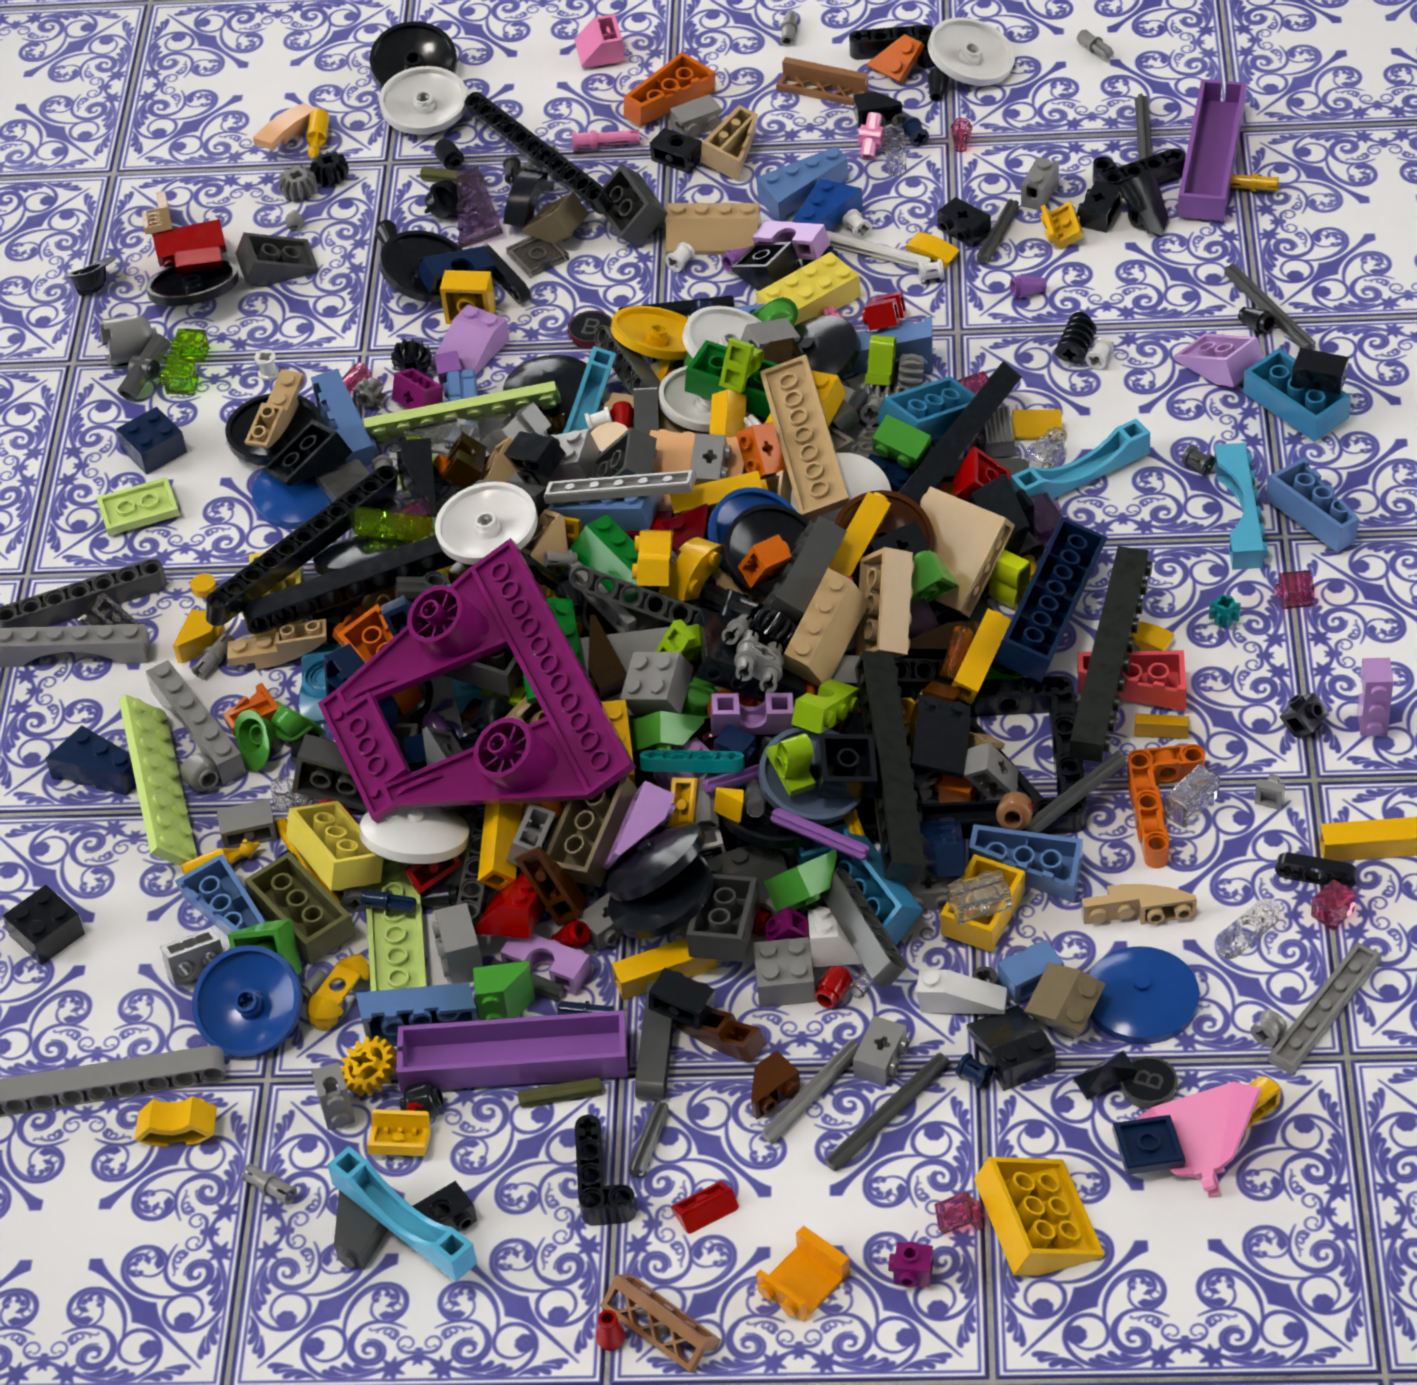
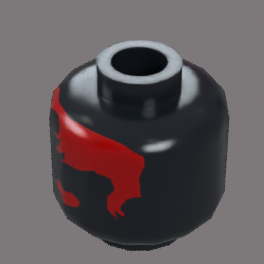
M430 1081L407 1086L404 1090L403 1098L399 1100L401 1110L427 1111L429 1119L437 1117L441 1108L444 1107V1098L440 1087L434 1086Z

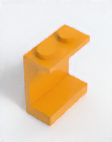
M803 1225L796 1232L797 1247L769 1275L761 1269L756 1272L759 1293L765 1299H772L778 1303L787 1315L791 1317L796 1316L802 1322L850 1275L849 1257Z

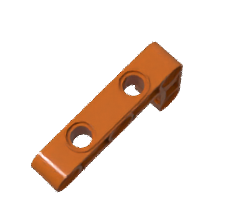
M1197 744L1138 749L1130 752L1127 756L1128 790L1139 843L1141 844L1144 862L1151 868L1159 869L1164 867L1168 863L1169 856L1168 828H1165L1164 808L1160 790L1156 784L1201 778L1205 768V750Z

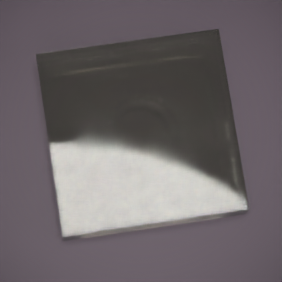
M532 236L506 247L507 255L529 278L569 260V253L558 242L553 244Z

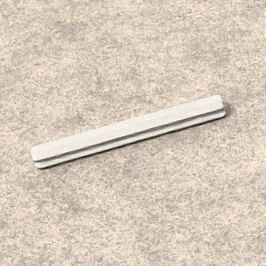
M826 231L830 246L917 269L918 262L922 261L923 264L931 263V258Z

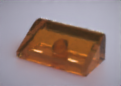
M955 627L940 676L954 681L973 636V631L968 627Z

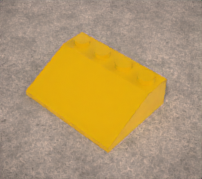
M989 1157L975 1176L974 1181L1013 1275L1040 1276L1104 1257V1251L1063 1159Z

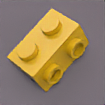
M1071 201L1051 212L1045 204L1040 206L1043 213L1040 219L1045 228L1048 229L1045 231V234L1050 243L1055 242L1057 247L1062 249L1084 237L1076 209Z
M372 1110V1129L367 1143L368 1154L425 1156L431 1136L430 1119L427 1111Z

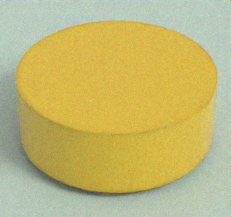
M206 573L196 575L190 582L192 593L200 598L207 597L217 588L215 578Z

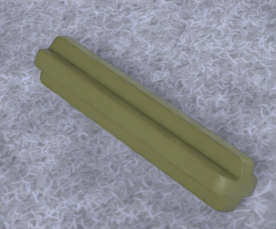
M425 166L420 170V178L422 180L436 182L449 180L458 185L483 187L485 183L484 175L479 173Z
M595 1077L518 1091V1102L520 1107H528L601 1094L603 1090L601 1079Z

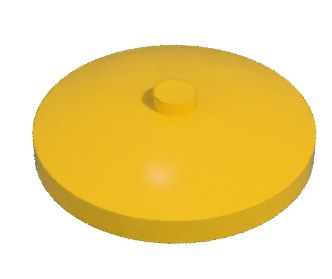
M652 306L626 307L613 315L610 327L611 333L619 343L628 349L645 356L665 360H684L688 354L683 343V331L688 320L686 316Z

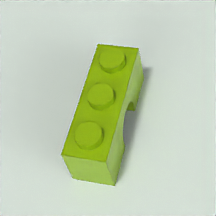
M829 679L819 685L818 695L807 692L795 700L791 724L818 734L825 732L858 710L860 699L858 698L859 688Z

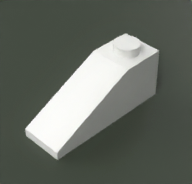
M919 969L916 994L921 1013L1005 1014L1008 989L950 970Z

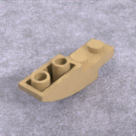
M281 369L267 403H261L245 439L246 445L268 449L281 437L299 406L297 397L305 381L303 373Z
M326 619L286 624L275 628L274 635L227 642L229 666L255 663L256 669L259 670L297 659L316 649L327 640Z
M1148 884L1107 886V895L1082 898V920L1084 924L1139 916L1141 925L1157 924L1178 919L1185 920L1196 917L1197 898L1194 894L1165 886Z

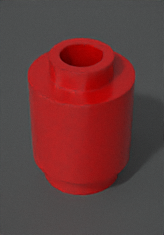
M841 966L829 967L815 989L816 1001L826 1008H833L835 1005H838L853 983L850 972Z

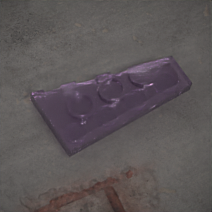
M476 166L457 173L459 246L464 248L503 234L479 167Z

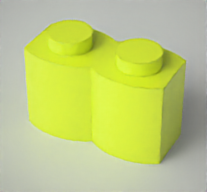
M1004 549L988 582L990 598L1016 610L1029 584L1030 561Z

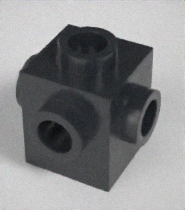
M1313 692L1306 695L1297 694L1292 697L1288 702L1289 706L1279 717L1292 735L1298 737L1318 730L1323 725L1322 720L1329 712Z

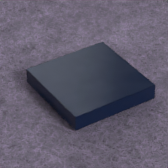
M1170 1115L1113 1123L1112 1131L1126 1175L1185 1167V1158Z

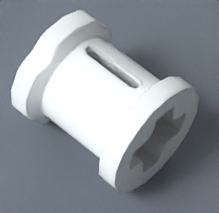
M857 209L849 210L843 217V224L853 231V235L856 238H865L871 232L872 224L868 220H864L862 214Z
M680 242L673 253L666 255L665 262L672 271L680 272L687 261H692L695 258V251L689 244Z
M938 259L937 262L924 264L922 261L918 262V273L921 283H924L925 280L936 278L944 280L942 259ZM936 269V271L926 272L927 270Z
M1099 337L1093 341L1092 351H1089L1085 356L1087 365L1093 369H1103L1107 362V356L1111 355L1114 349L1113 344L1108 339Z
M268 349L257 352L254 359L259 366L258 377L263 381L276 379L279 369L275 366V353Z
M608 406L604 407L603 411L594 414L585 413L590 433L598 425L613 422Z

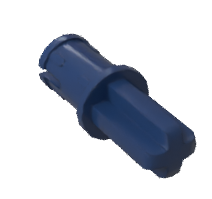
M364 889L361 895V906L384 909L385 912H389L391 909L414 912L416 909L417 900L415 898L394 895L391 890L379 892Z
M561 1001L557 1008L558 1015L615 1011L614 1006L590 1004V1001H585V1003Z

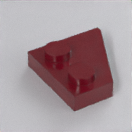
M707 503L662 522L664 530L673 531L672 546L677 556L681 553L678 549L688 540L695 537L706 538L708 533L707 519L710 516V509Z

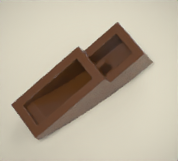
M712 1009L699 1031L678 1021L674 1022L678 1028L705 1045L749 1063H752L766 1045L759 1027L737 1022L733 1013Z

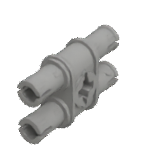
M747 630L743 633L742 640L737 644V654L734 658V663L737 667L735 675L737 679H740L742 675L741 681H748L754 677L760 680L759 685L762 691L767 687L766 693H772L776 690L777 682L783 674V648L781 644L776 648L777 642H770L765 646L758 642L759 635L757 632L754 633L753 637V630Z

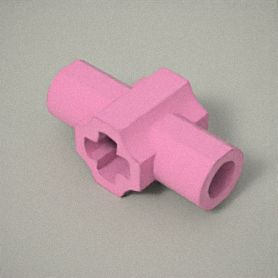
M869 112L866 125L861 124V127H859L858 144L862 146L860 157L866 160H873L876 147L881 148L883 145L884 127H880L882 115L879 113Z

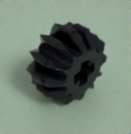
M327 150L324 154L319 153L318 157L312 158V163L310 164L311 172H314L317 183H321L322 187L325 185L332 187L335 183L340 184L341 181L346 180L349 170L344 155L338 154L337 151L329 153Z
M413 338L411 341L403 339L402 343L395 344L391 353V360L394 370L403 371L414 368L419 372L425 373L432 362V355L429 345H423L422 340L416 342Z
M764 605L761 610H758L751 622L754 629L770 642H777L776 646L781 644L782 648L788 645L797 629L796 625L789 618L772 606Z

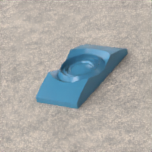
M339 643L323 644L311 652L302 655V683L299 691L300 714L317 724H327L318 705V702L327 697L324 655L341 648L342 646Z

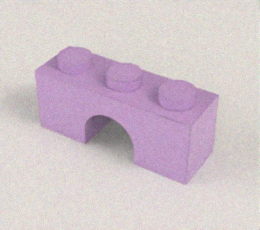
M765 220L752 237L754 244L756 242H792L798 259L809 260L820 258L830 244L824 224Z
M1390 657L1362 658V694L1358 697L1357 707L1360 736L1388 735L1394 682Z
M738 693L711 694V735H720L728 724L751 735L780 734L784 729L793 728L791 724L794 711L792 693H765L764 702L755 707L741 705Z
M532 932L529 939L510 937L500 951L502 962L529 961L531 972L534 968L541 965L551 966L549 969L550 980L562 984L564 992L575 996L592 972L589 954L581 949H573L562 945L556 940L540 937Z

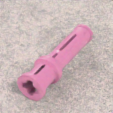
M639 129L597 133L594 130H591L589 133H576L572 131L573 152L586 148L596 150L602 146L640 144Z

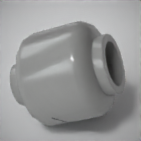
M203 753L192 754L183 762L181 776L194 790L199 792L208 791L217 784L219 780L218 770L215 763Z

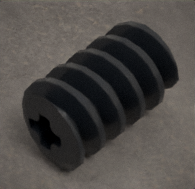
M1075 312L1070 316L1055 349L1056 356L1061 360L1072 363H1080L1084 360L1097 332L1095 323L1087 314Z

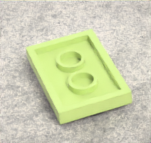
M167 477L96 497L108 536L180 516Z

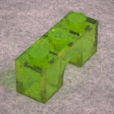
M178 329L175 338H172L170 354L166 355V366L160 374L161 384H164L166 394L194 395L199 381L195 363H204L209 350L205 329Z
M355 506L352 532L355 535L419 541L430 537L432 517L427 514L392 513L380 509Z

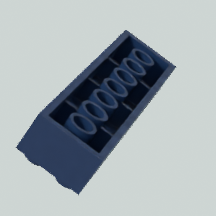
M1060 517L1001 641L993 662L1042 683L1108 538L1107 536Z

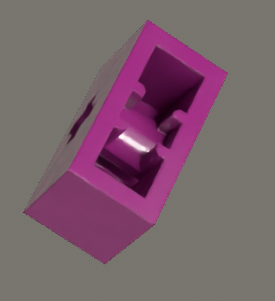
M410 368L394 373L392 399L408 409L442 403L444 386L416 369Z

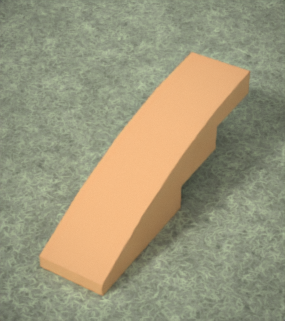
M303 103L286 110L266 124L253 137L254 145L274 150L280 142L287 144L293 136L300 138L308 129L310 113L315 109L321 108Z

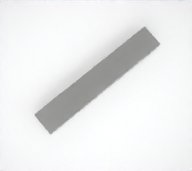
M695 470L550 481L543 497L545 504L688 493L693 491L697 476Z
M1356 942L1268 1055V1062L1293 1075L1379 964L1382 954Z

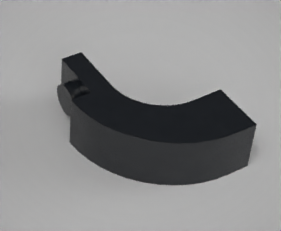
M524 169L519 173L508 195L503 224L525 227L534 217L536 203L541 193L554 190L555 181L547 180L548 172Z

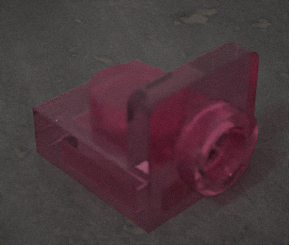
M967 1192L934 1204L938 1229L943 1234L969 1224L977 1231L983 1229V1207L978 1200L975 1201Z

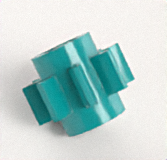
M1220 595L1216 601H1210L1209 619H1214L1217 626L1230 627L1234 621H1239L1241 604L1235 603L1232 596Z

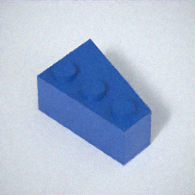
M820 178L792 222L824 224L826 231L834 232L836 226L840 223L843 224V217L849 210L857 209L859 212L863 210L862 188Z

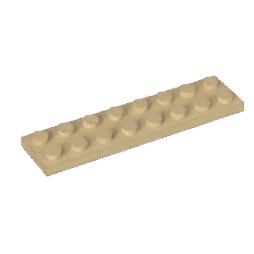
M806 354L760 371L799 513L809 520L844 507L850 499Z

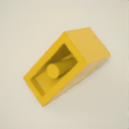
M191 609L173 644L177 662L185 663L203 655L204 650L207 647H211L221 634L225 632V626H213L206 620V611Z

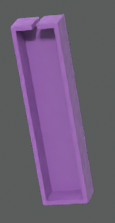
M1201 79L1178 195V217L1224 221L1246 104L1247 82L1226 81L1225 102L1221 101L1222 81Z
M625 1010L398 1026L396 1073L401 1093L404 1092L407 1086L425 1081H430L434 1086H439L441 1090L573 1081L595 1077L600 1079L629 1077L628 1032Z

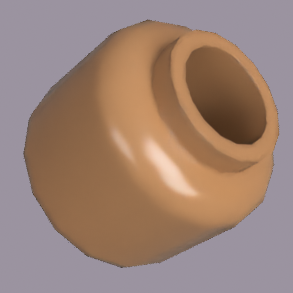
M1007 793L999 802L996 811L997 821L1005 829L1021 831L1030 823L1034 812L1033 803L1024 793Z

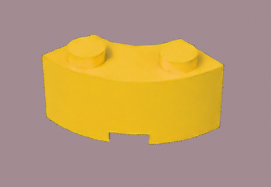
M641 530L640 536H635V551H639L637 564L633 563L632 579H637V586H669L671 575L669 565L672 562L673 531Z
M699 537L692 538L678 549L681 553L674 563L669 565V572H671L669 586H660L659 593L681 601L699 598L706 579L719 569L722 545Z
M194 1096L179 1102H163L152 1099L138 1112L134 1140L159 1147H169V1143L186 1142V1146L205 1141L214 1134L217 1106Z

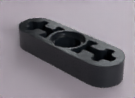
M1289 852L1281 853L1277 858L1275 872L1282 878L1341 889L1354 887L1358 874L1357 868L1347 862ZM1310 869H1318L1321 870L1322 873L1314 872Z

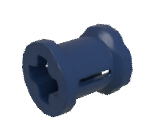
M911 117L903 123L902 130L909 136V141L913 146L919 147L927 142L929 133L926 129L922 128L919 118Z
M966 1053L960 1059L955 1074L960 1078L965 1077L976 1083L977 1088L982 1089L991 1080L994 1067L990 1064L985 1066L973 1059L972 1054Z

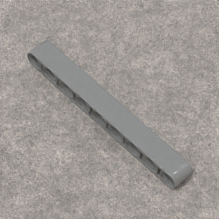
M203 1046L1 1078L0 1117L217 1083L225 1078L224 1051L219 1046Z

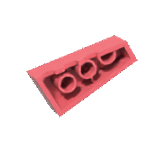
M1184 650L1133 651V653H1128L1130 666L1128 673L1123 672V676H1126L1124 692H1119L1118 696H1121V700L1186 711ZM1077 652L1078 693H1082L1092 652Z

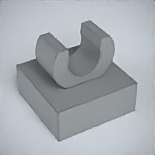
M1269 774L1268 780L1258 779L1254 804L1278 810L1282 809L1285 785L1279 783L1281 776Z

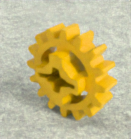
M367 1036L363 1044L359 1041L355 1042L356 1048L354 1050L347 1049L348 1054H350L348 1058L341 1059L345 1066L341 1067L347 1089L360 1097L365 1092L372 1096L374 1089H378L381 1092L382 1084L384 1082L390 1084L391 1080L388 1077L396 1074L393 1066L397 1065V1058L395 1057L397 1051L386 1039L382 1040L379 1036H375L372 1040Z

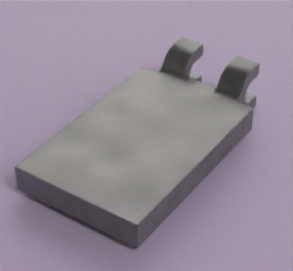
M357 458L338 466L334 470L317 475L316 483L333 502L371 473ZM391 498L355 525L354 528L362 526L367 535H379V531L376 529V526L380 525L379 518H383L391 530L400 527V522L396 519L401 516V512L397 509V503Z

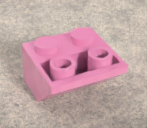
M615 14L594 17L575 38V45L582 68H592L625 61L623 39Z

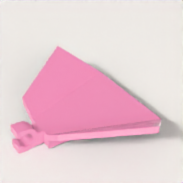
M1231 1082L1151 1107L1137 1119L1165 1115L1171 1116L1185 1158V1167L1168 1170L1177 1177L1201 1179L1204 1191H1207L1209 1197L1221 1194L1217 1174L1225 1172L1224 1167L1234 1159L1261 1089L1247 1084Z

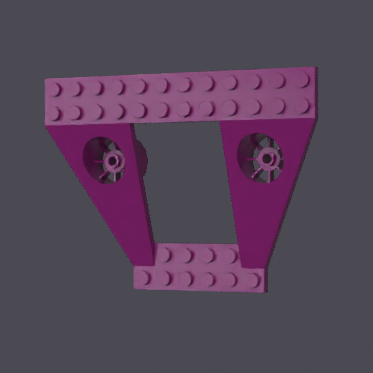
M511 538L471 566L450 586H433L423 591L414 600L408 612L407 626L338 689L318 702L371 819L376 823L381 822L399 808L593 799L636 768L516 542ZM510 647L546 717L527 725L513 717L501 718L489 724L481 732L474 747L411 773L377 701Z

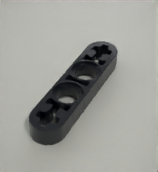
M483 245L496 264L493 278L518 304L530 300L531 294L525 282L490 245Z

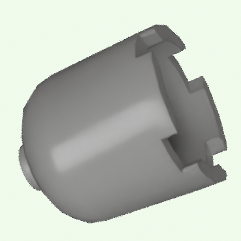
M129 315L101 319L100 333L102 345L108 346L109 354L105 355L109 366L127 363L132 356L140 355L154 333H157L156 328L151 327L145 317Z

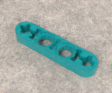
M648 750L640 753V769L646 772L737 773L745 769L744 754L738 751Z

